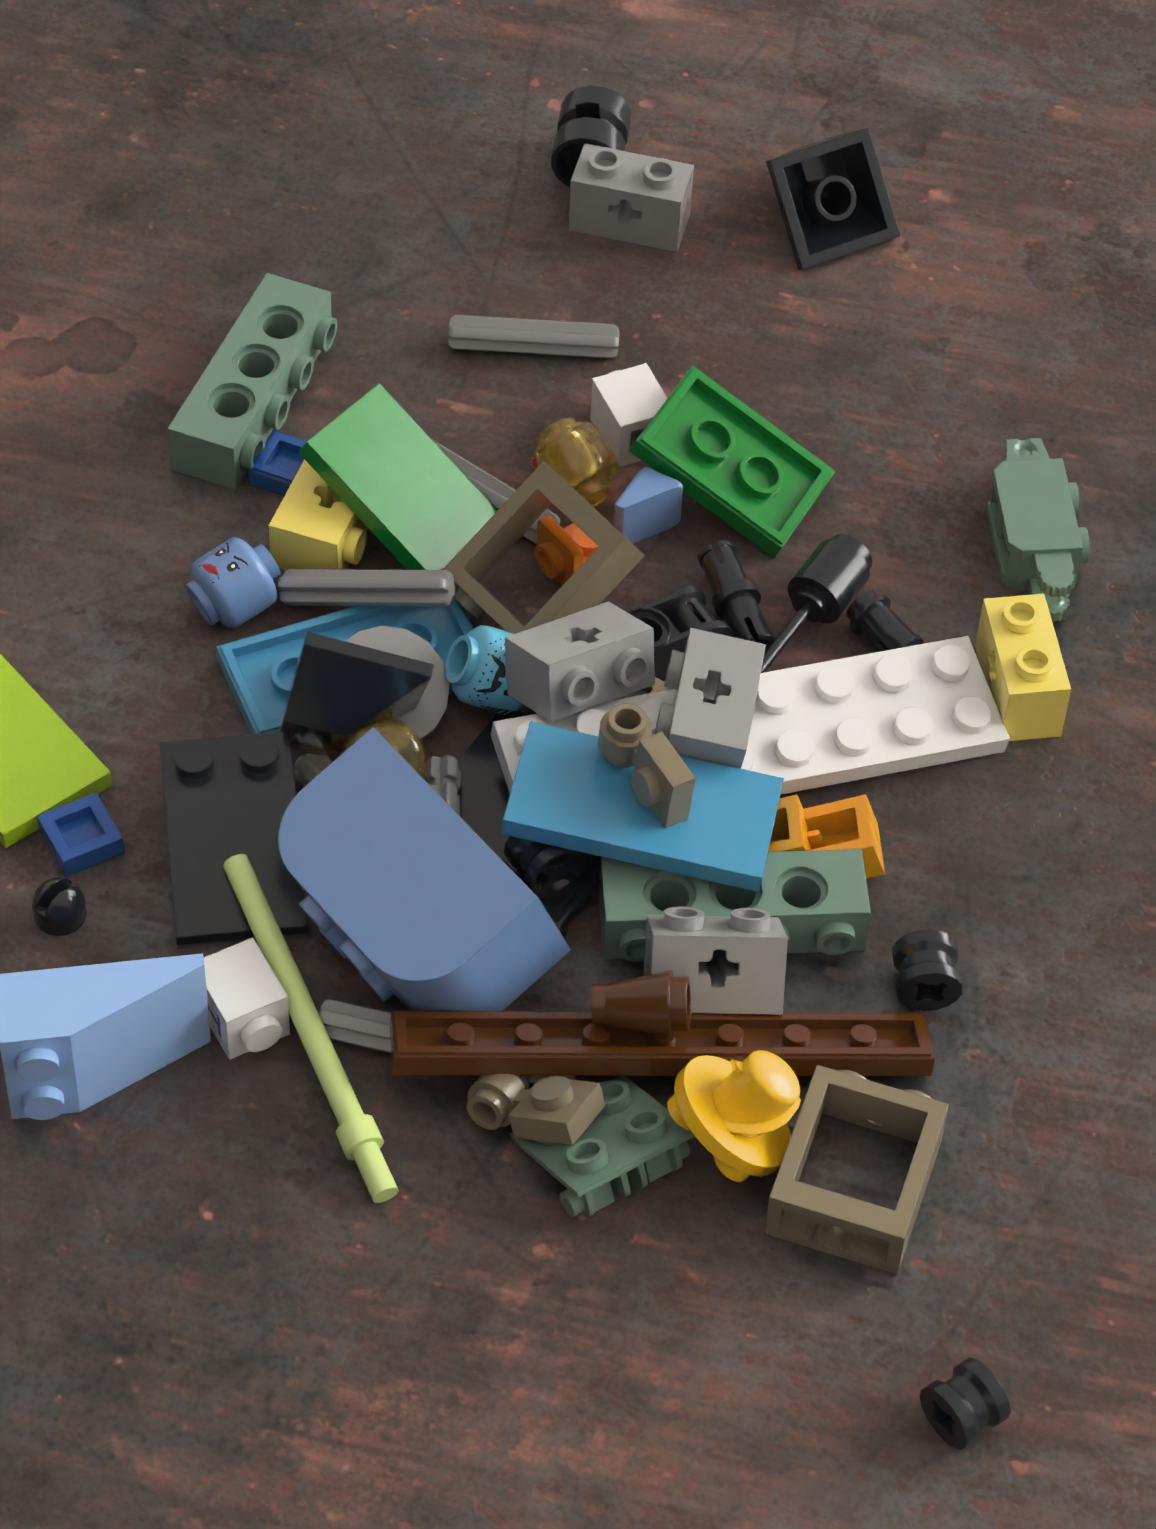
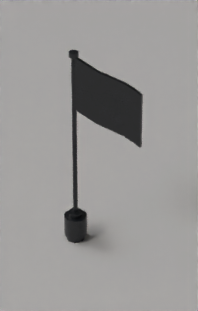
M838 534L833 536L832 539L822 541L790 580L788 594L797 613L764 653L761 673L768 670L806 620L826 624L836 622L868 582L872 557L868 549L860 541L845 534ZM519 710L510 715L497 713L458 760V767L461 770L460 789L457 791V795L460 796V817L509 865L510 863L505 858L503 850L510 836L501 834L510 793L491 738V731L494 721L524 716ZM585 853L586 864L584 870L569 887L549 897H538L564 939L566 938L564 928L599 885L601 856ZM510 865L513 872L525 883V872L517 870Z

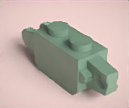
M1029 438L1027 440L1008 439L1005 445L1004 461L993 470V488L986 510L1000 579L1003 584L1014 591L1028 590L1029 595L1045 594L1052 623L1055 621L1060 622L1061 619L1066 618V614L1068 615L1070 599L1068 597L1071 594V590L1075 588L1080 563L1088 562L1090 552L1087 528L1078 527L1076 519L1079 514L1078 486L1076 482H1068L1063 458H1049L1041 438Z

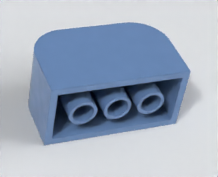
M374 727L309 782L292 799L282 817L278 836L279 850L287 870L307 894V897L299 903L300 907L320 928L318 930L344 959L347 958L359 971V975L384 1003L391 996L395 995L409 1011H503L571 951L539 898Z

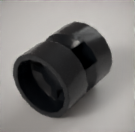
M590 85L575 89L567 94L562 102L551 156V168L555 176L566 186L570 187L571 178L584 144L625 151L631 123V110L627 101L617 92L606 87Z

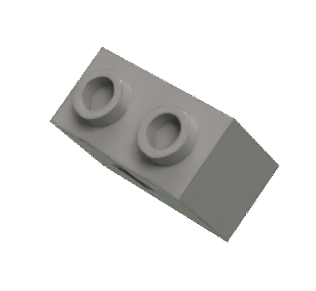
M584 144L571 178L569 231L678 252L691 212L694 165L608 147Z
M609 601L505 637L507 694L550 722L655 685L654 628Z
M690 628L684 652L676 650L671 652L664 687L675 689L673 704L661 703L654 734L662 731L679 755L741 768L747 751L766 644Z
M670 907L664 910V915L647 914L643 976L672 970L674 977H689L691 1013L783 1015L788 937L779 917H771V914L765 910L739 908L731 911V916H704V912L696 908ZM714 950H724L725 954L718 956L717 965L706 966L705 962L711 961Z

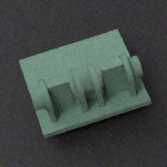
M620 1076L614 1080L600 1083L606 1106L573 1146L514 1138L513 1132L509 1134L514 1143L567 1188L559 1194L563 1208L572 1218L579 1214L586 1218L594 1215L596 1211L615 1202L613 1192L620 1199L629 1196L631 1193L629 1181L636 1189L641 1190L648 1185V1182L651 1183L671 1171L682 1168V1159L690 1156L687 1140L694 1137V1134L680 1127L672 1119L667 1108L626 1076Z

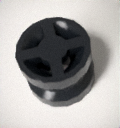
M513 836L507 839L503 850L505 858L510 865L517 870L525 872V884L538 897H549L569 887L582 873L586 864L584 852Z
M918 930L902 936L895 942L892 947L893 964L900 973L896 979L897 999L903 1006L920 1011L938 1010L950 1006L960 998L963 993L961 974L954 968L958 962V948L956 940L951 935L938 930Z
M970 1357L953 1368L952 1378L946 1382L935 1380L921 1389L919 1396L921 1407L935 1432L943 1441L958 1450L965 1449L975 1442L978 1430L983 1426L995 1427L1008 1419L1011 1412L1009 1399L996 1376L979 1360Z

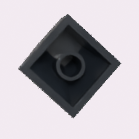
M869 128L839 134L791 150L766 161L798 270H803L900 236Z
M307 632L295 667L279 732L289 731L291 747L301 752L313 755H327L329 749L341 752L352 746L372 727L378 731L416 709L431 679L434 664Z

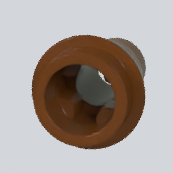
M668 970L608 984H593L591 996L593 1024H607L669 1038L673 1037L674 1031H689L691 1023L689 977H674L673 971Z

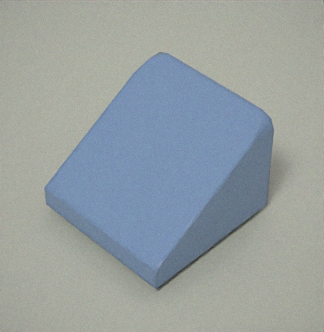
M648 467L640 469L614 504L613 526L632 544L676 526L681 520L682 483Z

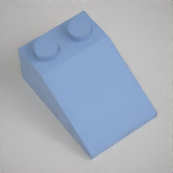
M203 953L0 974V1051L12 1119L32 1118L48 1120L61 1114L82 1112L211 1042Z

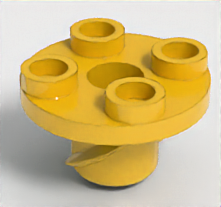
M764 1050L752 1052L742 1062L733 1059L727 1061L709 1055L698 1056L692 1059L676 1076L675 1093L667 1101V1109L672 1119L680 1127L691 1131L699 1142L714 1155L716 1166L727 1178L735 1182H743L750 1175L762 1177L774 1173L781 1166L791 1138L787 1122L797 1111L801 1102L799 1097V1081L792 1068L776 1054Z

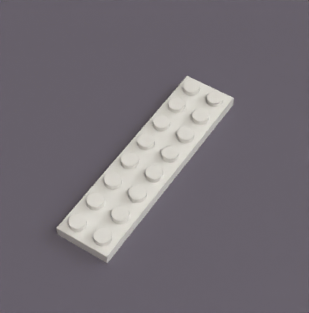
M969 636L761 673L747 751L741 769L784 778L781 794L1002 753L1005 752L1010 738L1005 725H1003L1001 715ZM675 689L611 700L553 722L548 721L539 714L494 721L491 738L509 793L512 789L530 721L598 736L601 719L608 711L619 704H633L640 707L650 719L652 734L654 735L661 703L673 704Z

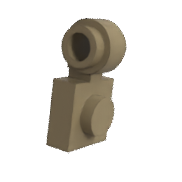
M619 704L613 707L602 717L598 735V748L609 763L615 766L630 767L634 765L635 768L631 773L634 793L644 807L652 808L665 828L687 820L696 780L695 776L662 731L654 735L652 734V723L640 707L633 704Z
M494 1074L481 1075L470 1087L467 1111L477 1125L488 1130H495L511 1124L514 1138L573 1146L606 1104L600 1083L573 1080L563 1076H541L532 1088L529 1089L528 1081L524 1075Z

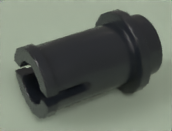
M872 590L866 591L859 595L847 609L846 616L850 620V629L855 634H864L880 651L919 645L924 642L918 634H915L890 609L891 601L885 594L877 595Z

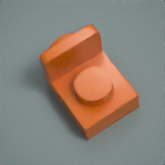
M547 515L537 522V546L534 549L535 559L541 571L548 578H555L563 586L599 546L574 523L562 528L550 515Z

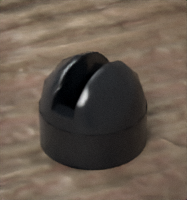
M51 878L43 882L36 889L32 907L35 923L40 930L49 935L63 936L77 931L84 924L87 916L84 894L78 885L67 878Z

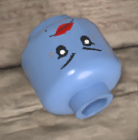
M232 537L192 563L190 567L192 581L187 583L185 588L193 604L209 625L213 626L219 622L228 629H235L274 604L277 599V590L273 579L281 575L276 561L263 544L252 548L244 540Z

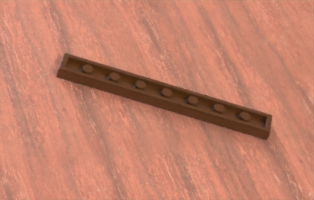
M391 1011L390 1017L393 1075L677 1076L692 1059L698 1056L709 1055L727 1061L733 1059L742 1062L747 1056L757 1050L776 1054L792 1068L796 1076H813L817 1065L837 1071L850 1070L862 1076H932L935 1062L925 1016L922 1013H783V1015L691 1013L690 1030L674 1031L672 1038L607 1024H593L592 1012Z

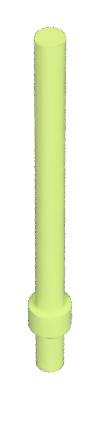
M234 855L224 862L223 868L261 952L288 995L289 1015L339 1124L335 1132L346 1158L348 1160H355L373 1202L381 1203L390 1200L399 1190L380 1150L384 1144L382 1135L373 1116L364 1114L247 855Z

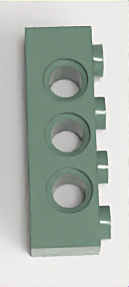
M266 273L168 427L171 470L234 490L238 488L249 469L252 470L253 462L258 454H261L264 450L266 440L272 430H280L284 425L289 412L290 401L296 391H303L309 384L314 362L321 351L327 352L334 342L337 332V319L333 318L331 314V292Z
M862 849L768 852L759 892L601 857L599 909L604 960L625 959L632 962L644 961L647 914L664 915L665 909L679 906L702 910L704 916H731V911H733L731 909L739 908L765 910L771 914V917H779L788 937L787 954L822 952L827 955H840L849 951H865L871 910ZM714 950L712 958L725 954L724 950Z

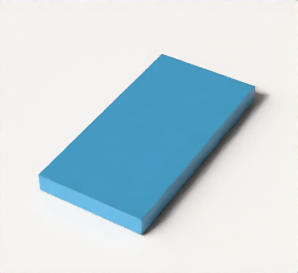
M454 598L447 607L354 606L216 646L217 661L250 734L279 732L295 667L307 632L346 641L358 631L378 626L407 629L428 641L443 660L444 666H446L449 650L455 640L474 629L462 605ZM451 683L449 686V694L454 693L452 690Z
M530 721L504 814L501 834L759 892L784 778L679 755L696 778L690 812L687 820L665 828L652 808L644 807L634 793L631 783V773L635 768L634 765L618 767L609 763L598 748V736Z

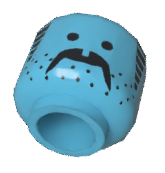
M480 625L455 640L446 659L445 673L459 701L502 715H510L522 708V703L507 694L505 637L513 635V633Z

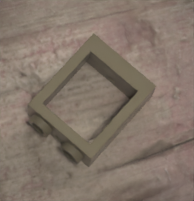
M543 461L443 570L453 574L454 582L459 585L455 590V599L473 616L479 619L486 612L499 624L497 629L516 634L599 605L645 555ZM553 503L599 547L539 612L524 625L480 581Z
M817 1065L769 1197L764 1234L898 1275L942 1141L949 1104L934 1100L927 1094L917 1090H901L867 1080L862 1075L850 1070L837 1071ZM822 1114L918 1143L896 1210L799 1181Z

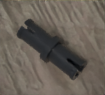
M728 540L717 541L718 548L722 554L720 562L712 544H708L700 551L697 560L701 568H703L714 593L711 604L719 618L726 621L733 630L735 638L753 641L752 637H754L755 642L766 644V652L774 642L775 637L770 631L759 607L761 594L755 582L747 580L732 542Z

